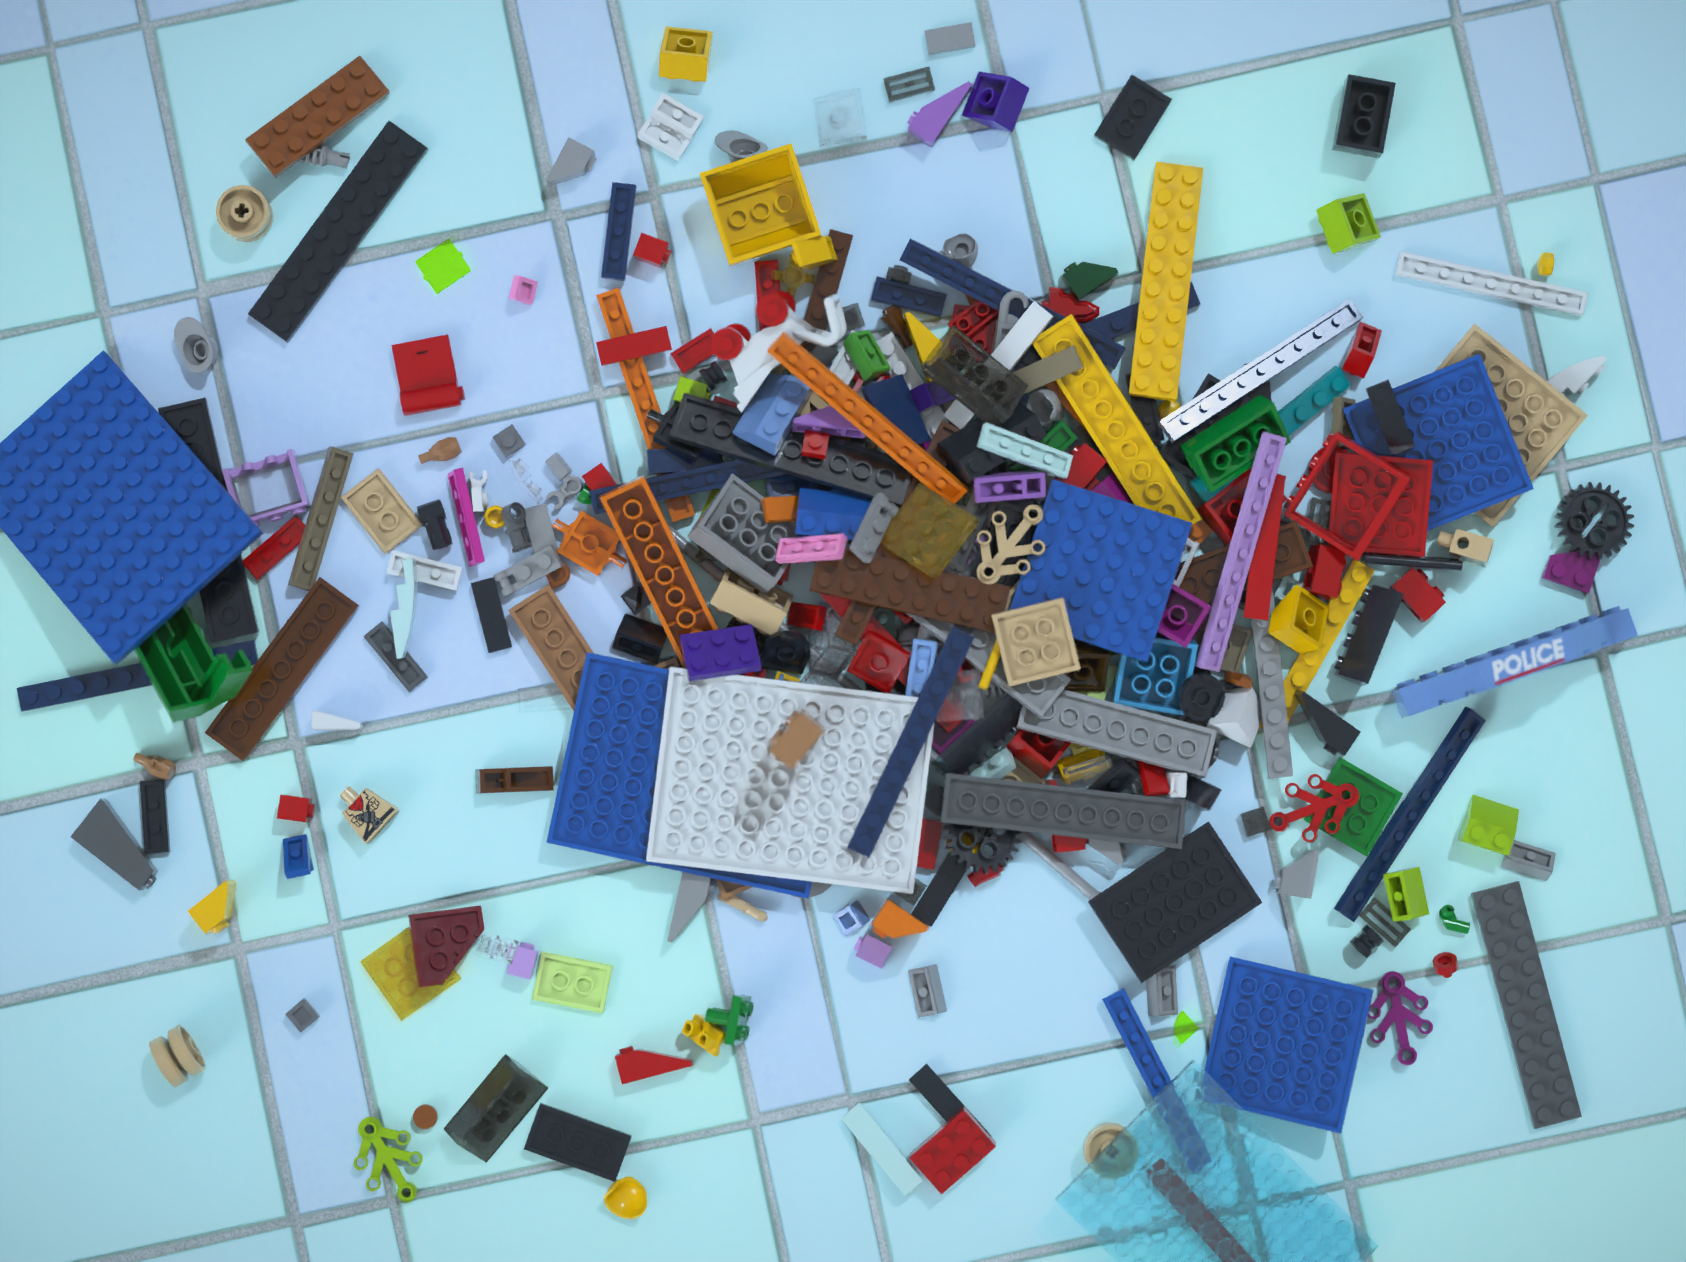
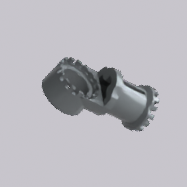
M518 502L504 506L503 510H501L503 512L501 516H503L502 520L506 526L505 534H508L513 547L512 552L516 553L532 547L524 531L526 527L524 524L526 518L524 507ZM511 508L516 511L517 519L512 517Z

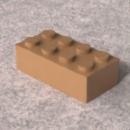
M803 708L800 712L794 710L785 722L786 729L782 731L779 728L769 742L771 745L769 752L791 770L794 769L825 730V727Z

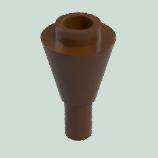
M892 305L882 311L883 316L880 319L899 337L905 349L912 346L913 343L906 332L907 329L901 306L896 308L895 305Z

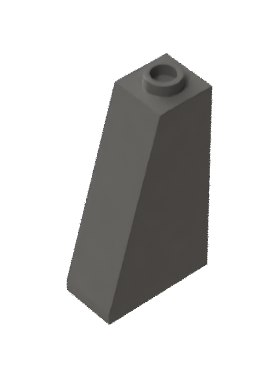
M100 798L70 837L137 890L149 889L157 880V877H155L158 872L157 868L147 854H145V851L110 802L105 798Z

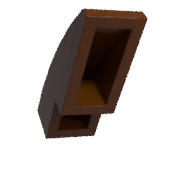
M553 766L475 769L476 794L554 790Z

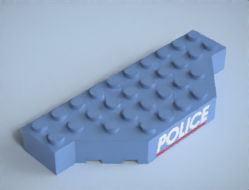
M1620 606L1601 611V617H1598L1597 614L1590 615L1578 621L1556 627L1553 630L1513 642L1508 646L1499 647L1485 654L1442 668L1443 673L1438 674L1436 670L1420 675V681L1415 682L1413 678L1397 683V689L1392 690L1400 716L1401 718L1409 717L1441 706L1442 703L1446 704L1468 697L1470 694L1473 695L1580 658L1603 647L1638 636L1629 609L1621 610Z

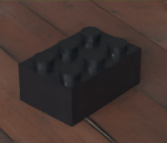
M1351 74L1347 75L1344 80L1332 150L1374 158L1381 157L1384 152L1395 82Z

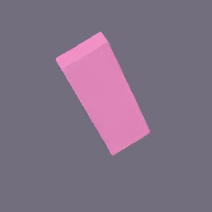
M844 534L780 538L775 560L779 564L843 559L847 537Z

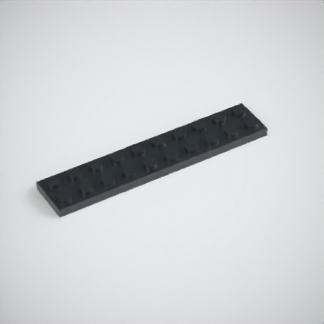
M388 120L251 308L248 315L288 343L429 149Z
M687 393L683 394L669 439L872 500L876 494L882 492L888 497L889 503L892 502L897 507L902 508L912 474L889 454L829 436L825 459L802 456L805 433L792 432L791 429L774 456L732 434L745 411L741 412L734 407Z
M207 398L158 408L160 415L227 490ZM241 553L199 591L211 643L259 633Z

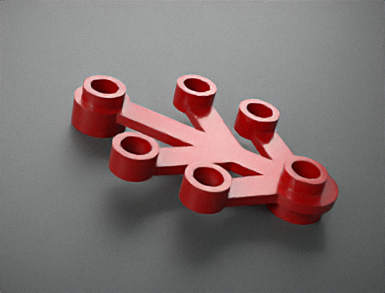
M1312 774L1308 778V785L1312 789L1320 788L1333 795L1323 799L1300 789L1296 783H1289L1285 787V793L1290 798L1297 797L1310 803V805L1287 814L1282 812L1272 814L1269 819L1270 827L1276 832H1284L1288 829L1291 822L1314 814L1309 827L1302 832V838L1307 843H1313L1317 840V832L1328 808L1337 805L1332 819L1325 823V830L1328 833L1337 834L1340 831V823L1346 809L1355 806L1359 800V791L1354 785L1345 783L1338 787L1323 780L1318 774ZM1315 777L1320 780L1317 786L1311 784L1312 779ZM1292 786L1297 788V792L1294 795L1289 794V788ZM1345 791L1351 793V797L1348 800L1342 797ZM1278 817L1283 819V823L1280 826H1276L1274 823ZM1332 822L1337 824V828L1334 831H1330L1328 828ZM1308 831H1313L1314 837L1311 840L1306 839Z

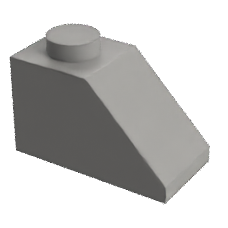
M568 137L546 178L547 183L556 185L585 176L587 170L591 172L597 161L594 158L596 155L595 151Z

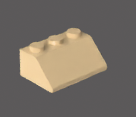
M727 567L712 596L710 604L714 605V608L722 613L727 612L735 616L743 624H752L760 633L772 635L777 633L794 596L776 586H773L764 594Z

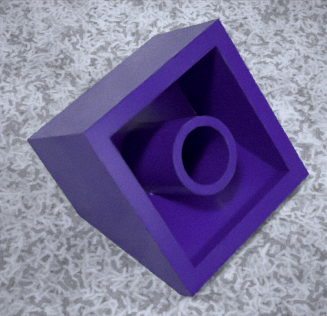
M979 71L961 116L996 130L1013 132L1030 88L1011 76Z

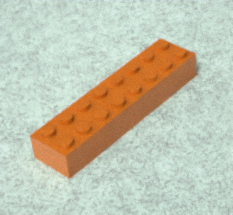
M641 475L600 495V500L682 667L686 669L680 635L717 630L719 628L645 476Z

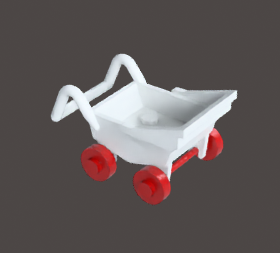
M781 290L762 297L756 306V315L759 321L770 327L764 328L753 336L746 326L739 323L730 324L715 332L711 339V349L718 358L731 362L738 383L734 387L736 391L733 394L740 402L737 407L741 412L747 409L767 375L773 374L776 367L780 364L779 361L767 352V349L783 331L798 344L807 341L821 346L834 345L845 336L847 325L838 294H832L824 300L831 332L814 328L797 316L795 313L796 301L790 293Z

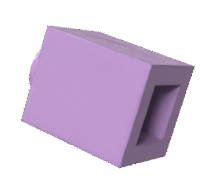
M868 934L864 938L860 936L854 947V950L857 951V957L881 969L892 949L891 945Z
M521 941L520 945L513 946L506 974L529 980L532 979L539 950L534 949V944Z

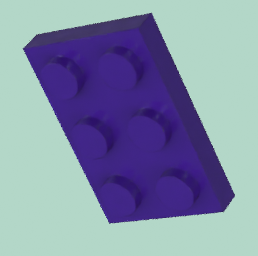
M752 624L680 635V643L689 681L761 671V662Z

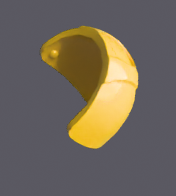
M633 1177L621 1178L612 1183L604 1195V1204L608 1210L619 1217L635 1219L643 1215L646 1210L647 1193L644 1186Z

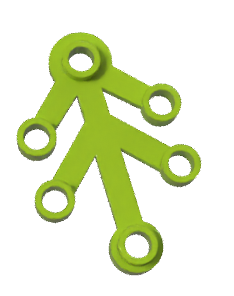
M375 1117L362 1119L358 1125V1133L362 1137L359 1154L353 1161L354 1167L357 1170H364L368 1167L369 1159L367 1156L371 1143H373L377 1150L371 1176L366 1180V1188L369 1191H376L380 1188V1177L385 1164L398 1186L397 1195L399 1199L404 1202L412 1201L417 1196V1187L414 1183L406 1181L393 1158L407 1161L411 1166H419L423 1161V1155L419 1151L409 1152L386 1146L381 1138L394 1139L399 1145H406L411 1140L410 1133L406 1130L397 1131L382 1127L381 1122ZM367 1125L374 1127L373 1133L366 1132ZM401 1133L407 1135L408 1139L406 1142L399 1140ZM413 1154L420 1157L418 1163L412 1162L411 1156ZM359 1158H363L365 1160L364 1167H360L357 1165V1160ZM371 1179L377 1181L378 1186L376 1188L370 1187L369 1181ZM404 1188L411 1190L409 1197L403 1195L402 1191Z

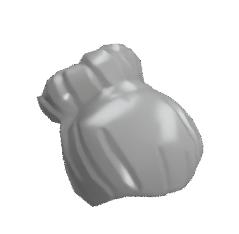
M961 233L945 240L943 254L973 269L972 266L976 261L979 246L972 236Z
M1041 388L1030 394L1026 407L1036 414L1042 427L1050 423H1057L1064 417L1065 408L1053 391Z

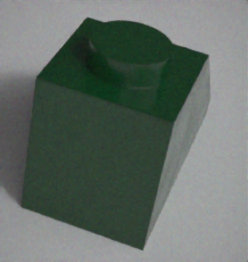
M1074 262L1063 270L1065 274L1062 275L1061 279L1071 294H1074L1077 300L1080 301L1116 277L1119 272L1114 267L1081 262L1077 265Z

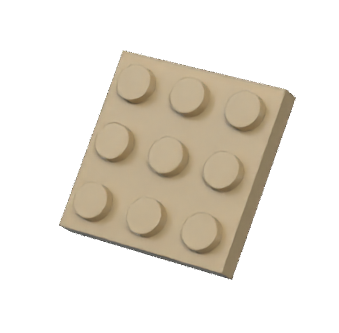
M1063 597L991 614L1009 686L1080 670Z

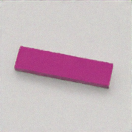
M463 468L454 469L447 476L468 565L470 567L477 566L485 562L465 474Z

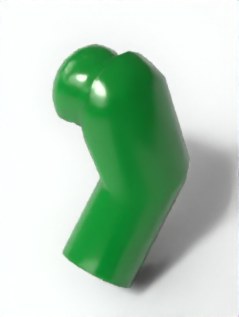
M1444 905L1439 911V917L1447 930L1468 934L1470 923L1458 920L1454 913V907Z

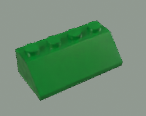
M1259 395L1183 443L1181 448L1191 468L1208 491L1212 493L1253 467L1262 432L1287 438L1285 446L1291 443L1275 404Z

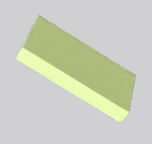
M542 951L532 999L604 1013L613 965Z

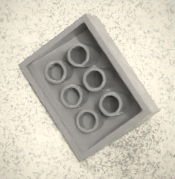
M732 473L687 537L762 593L766 594L776 585L789 563L779 564L775 557L780 538L796 537L794 536L796 522L765 523L761 503L764 497Z

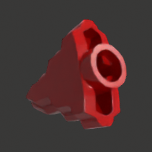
M1049 287L1048 301L1041 302L1042 305L1066 317L1072 314L1077 322H1088L1099 316L1098 306L1089 301H1078L1074 294L1064 293L1062 288Z

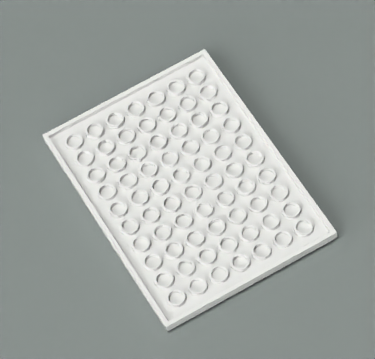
M670 667L646 861L913 894L934 724L870 858L847 848L919 697L742 675L689 681L685 668ZM803 708L825 727V730L794 769L791 770L769 752L771 747L769 742L779 728L782 731L786 729L785 722L794 710L800 712Z

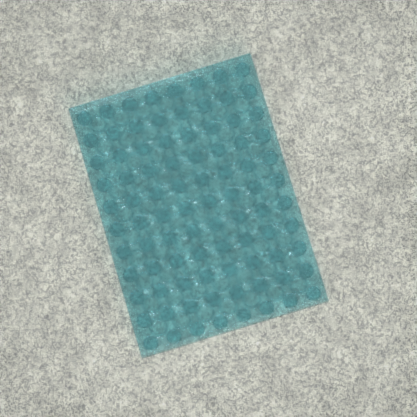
M1193 1059L1055 1198L1117 1262H1364L1379 1247Z

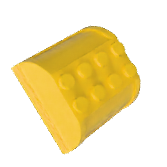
M792 143L699 173L729 266L790 247L796 242L822 236Z

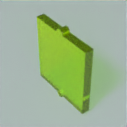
M450 238L414 261L423 273V279L429 282L436 294H439L472 271L463 259V253L456 249Z

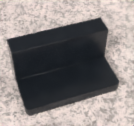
M624 614L616 632L612 648L658 664L668 636L662 626L629 614Z

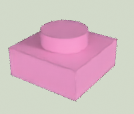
M514 275L509 299L533 305L538 282L523 276Z

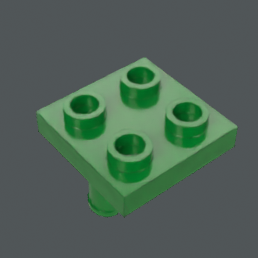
M733 995L730 1010L720 1008L707 1009L705 1022L724 1025L727 1028L724 1044L741 1045L744 1040L748 1039L749 1026H746L748 1016L751 1017L754 1003L751 1002V996Z

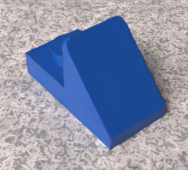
M307 834L283 839L284 873L286 878L291 879L311 874L314 866Z

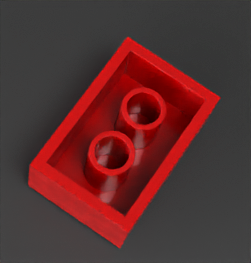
M963 1106L910 1152L909 1159L942 1195L996 1148V1141L967 1108Z

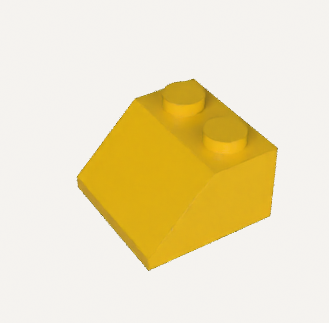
M665 26L660 49L659 77L706 82L713 31Z
M1295 585L1272 611L1268 633L1299 654L1319 650L1322 647L1329 606L1300 585Z
M225 880L187 911L205 934H219L230 925L227 921L233 917L237 884L234 880Z

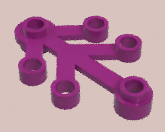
M1389 971L1382 976L1380 981L1382 991L1373 1004L1370 1005V1008L1375 1007L1377 1009V1014L1375 1016L1368 1014V1017L1371 1019L1378 1018L1381 1014L1380 1009L1389 997L1392 1007L1379 1026L1371 1030L1370 1038L1376 1043L1383 1042L1386 1032L1395 1020L1400 1047L1396 1053L1397 1060L1403 1065H1412L1417 1059V1052L1409 1045L1405 1019L1417 1026L1419 1032L1423 1034L1431 1033L1433 1024L1431 1021L1422 1019L1403 1006L1400 995L1412 1001L1413 1006L1418 1010H1425L1429 1002L1425 996L1418 995L1407 988L1405 980L1400 973ZM1390 979L1396 980V986L1390 988L1388 985ZM1419 998H1423L1425 1001L1423 1007L1417 1006L1416 1002ZM1424 1022L1429 1024L1427 1031L1421 1029V1025ZM1376 1031H1380L1382 1034L1379 1040H1375L1373 1037ZM1408 1050L1410 1052V1057L1404 1060L1402 1058L1403 1051Z

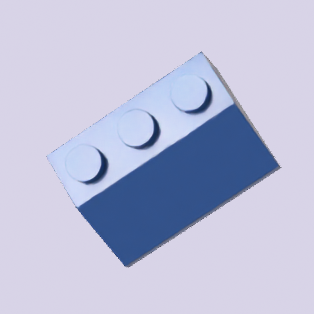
M800 488L794 536L844 534L847 537L846 542L852 543L872 499L851 493Z

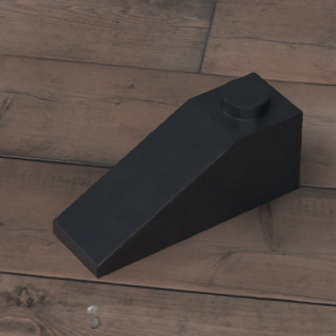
M1389 379L1367 387V394L1392 456L1415 447Z
M1296 690L1294 694L1318 740L1325 744L1323 749L1334 756L1337 753L1345 756L1361 731L1306 692Z
M1190 775L1187 779L1186 796L1179 798L1186 800L1201 811H1210L1222 789Z

